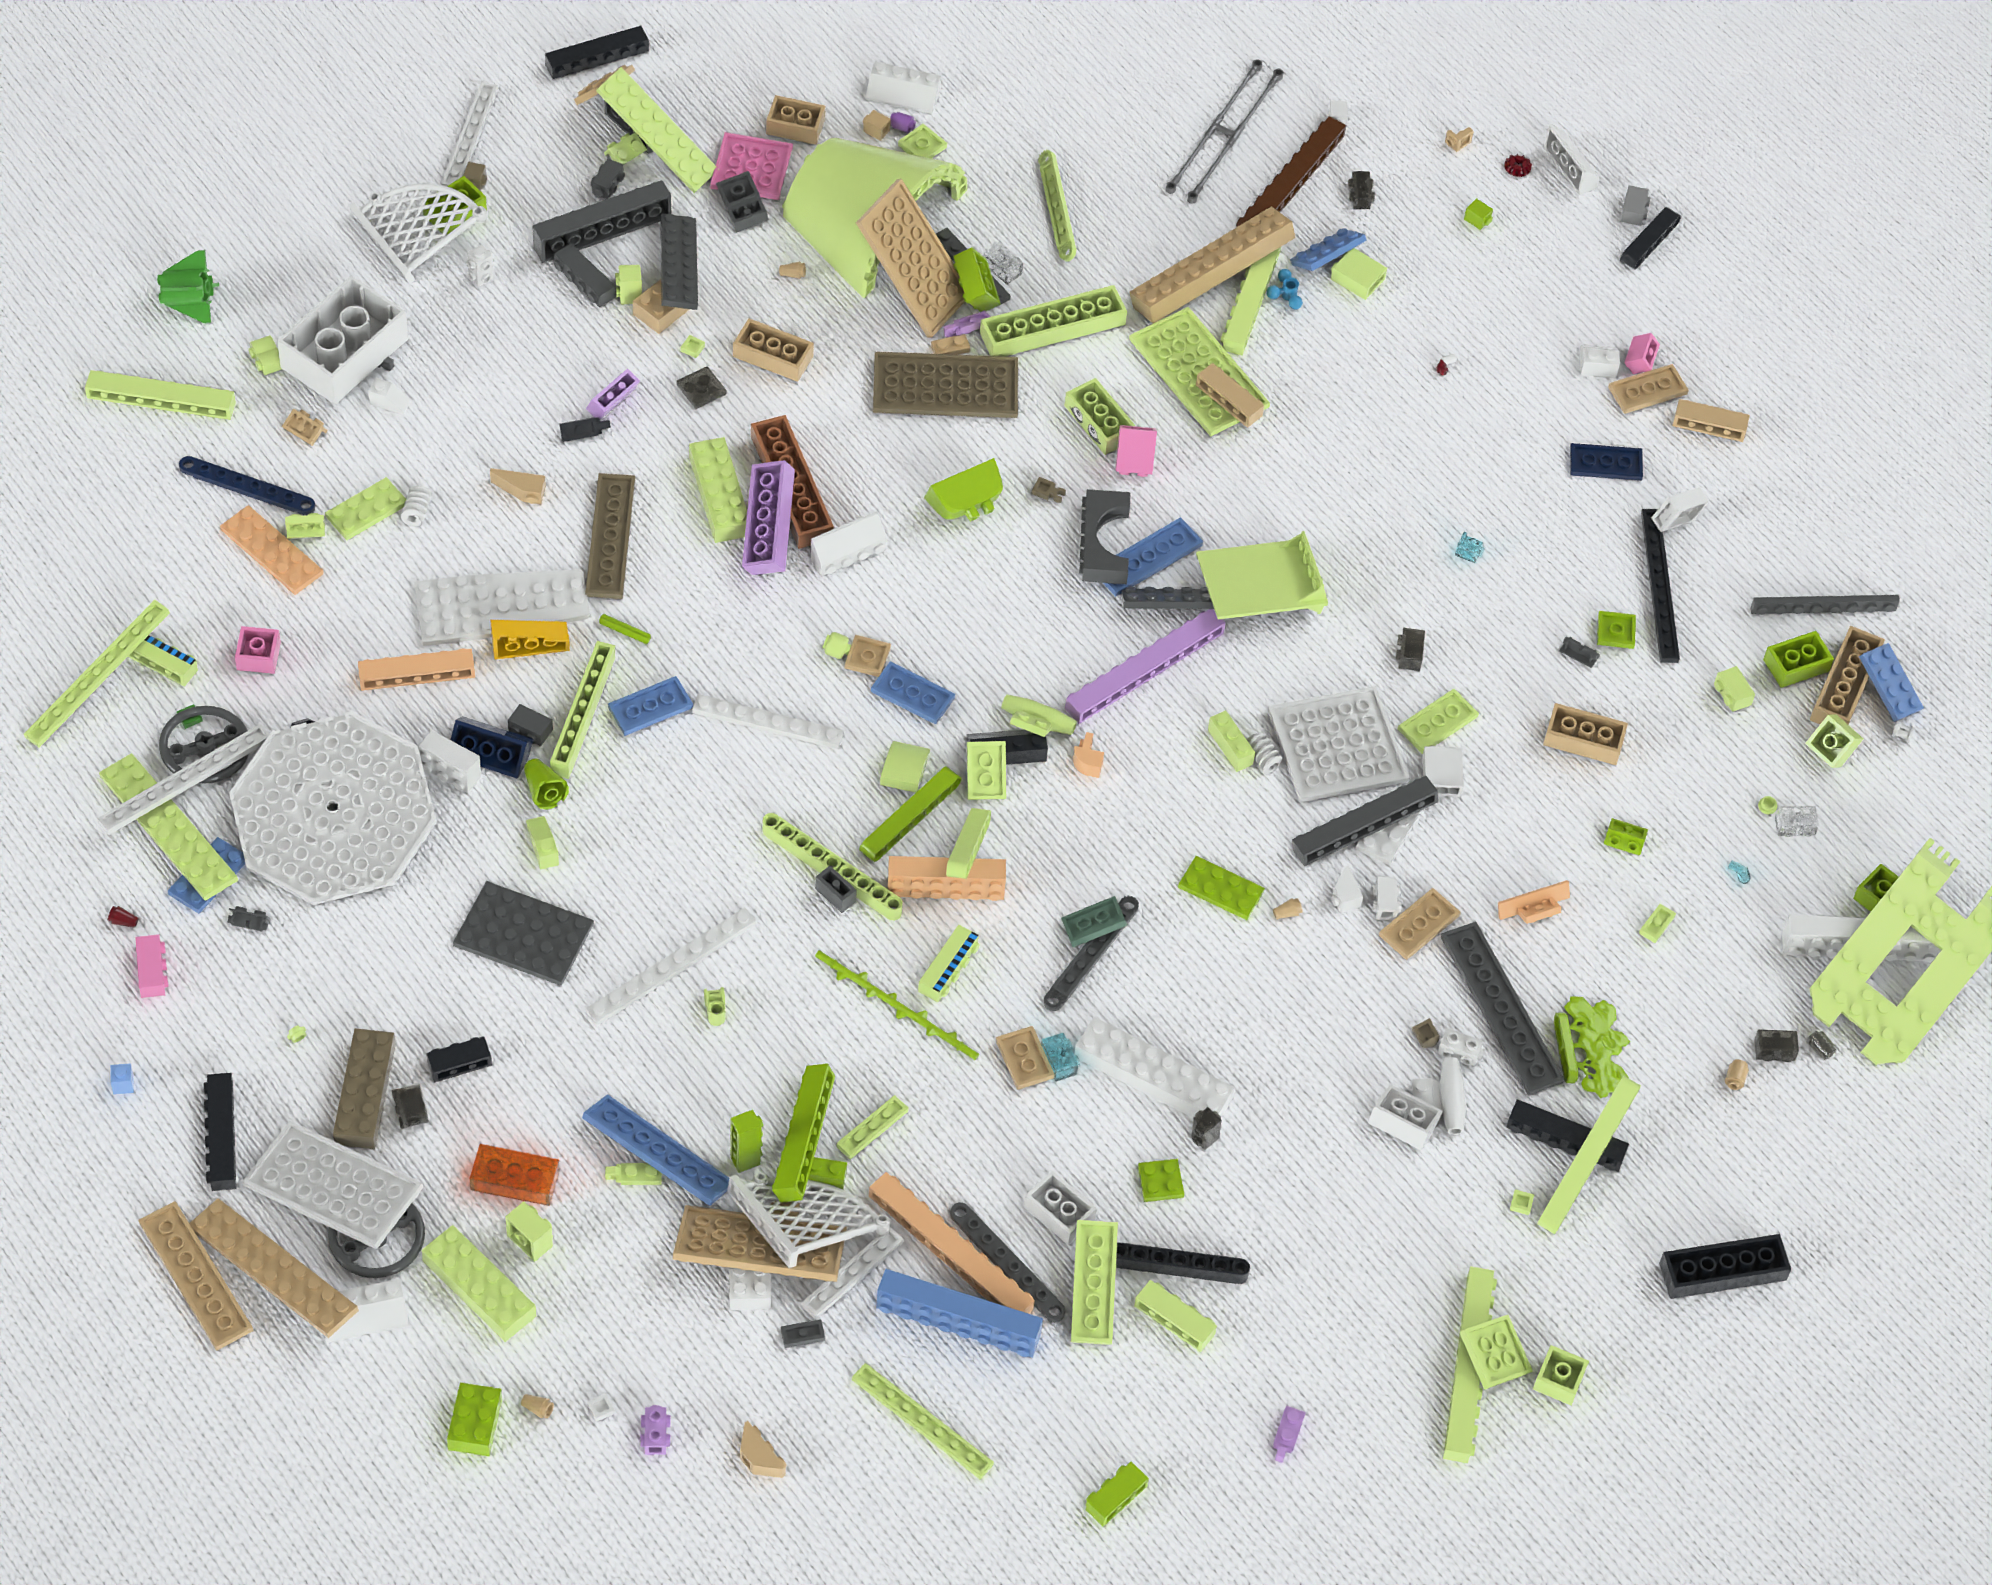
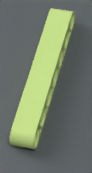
M970 809L949 857L946 870L947 877L967 879L989 828L991 810Z

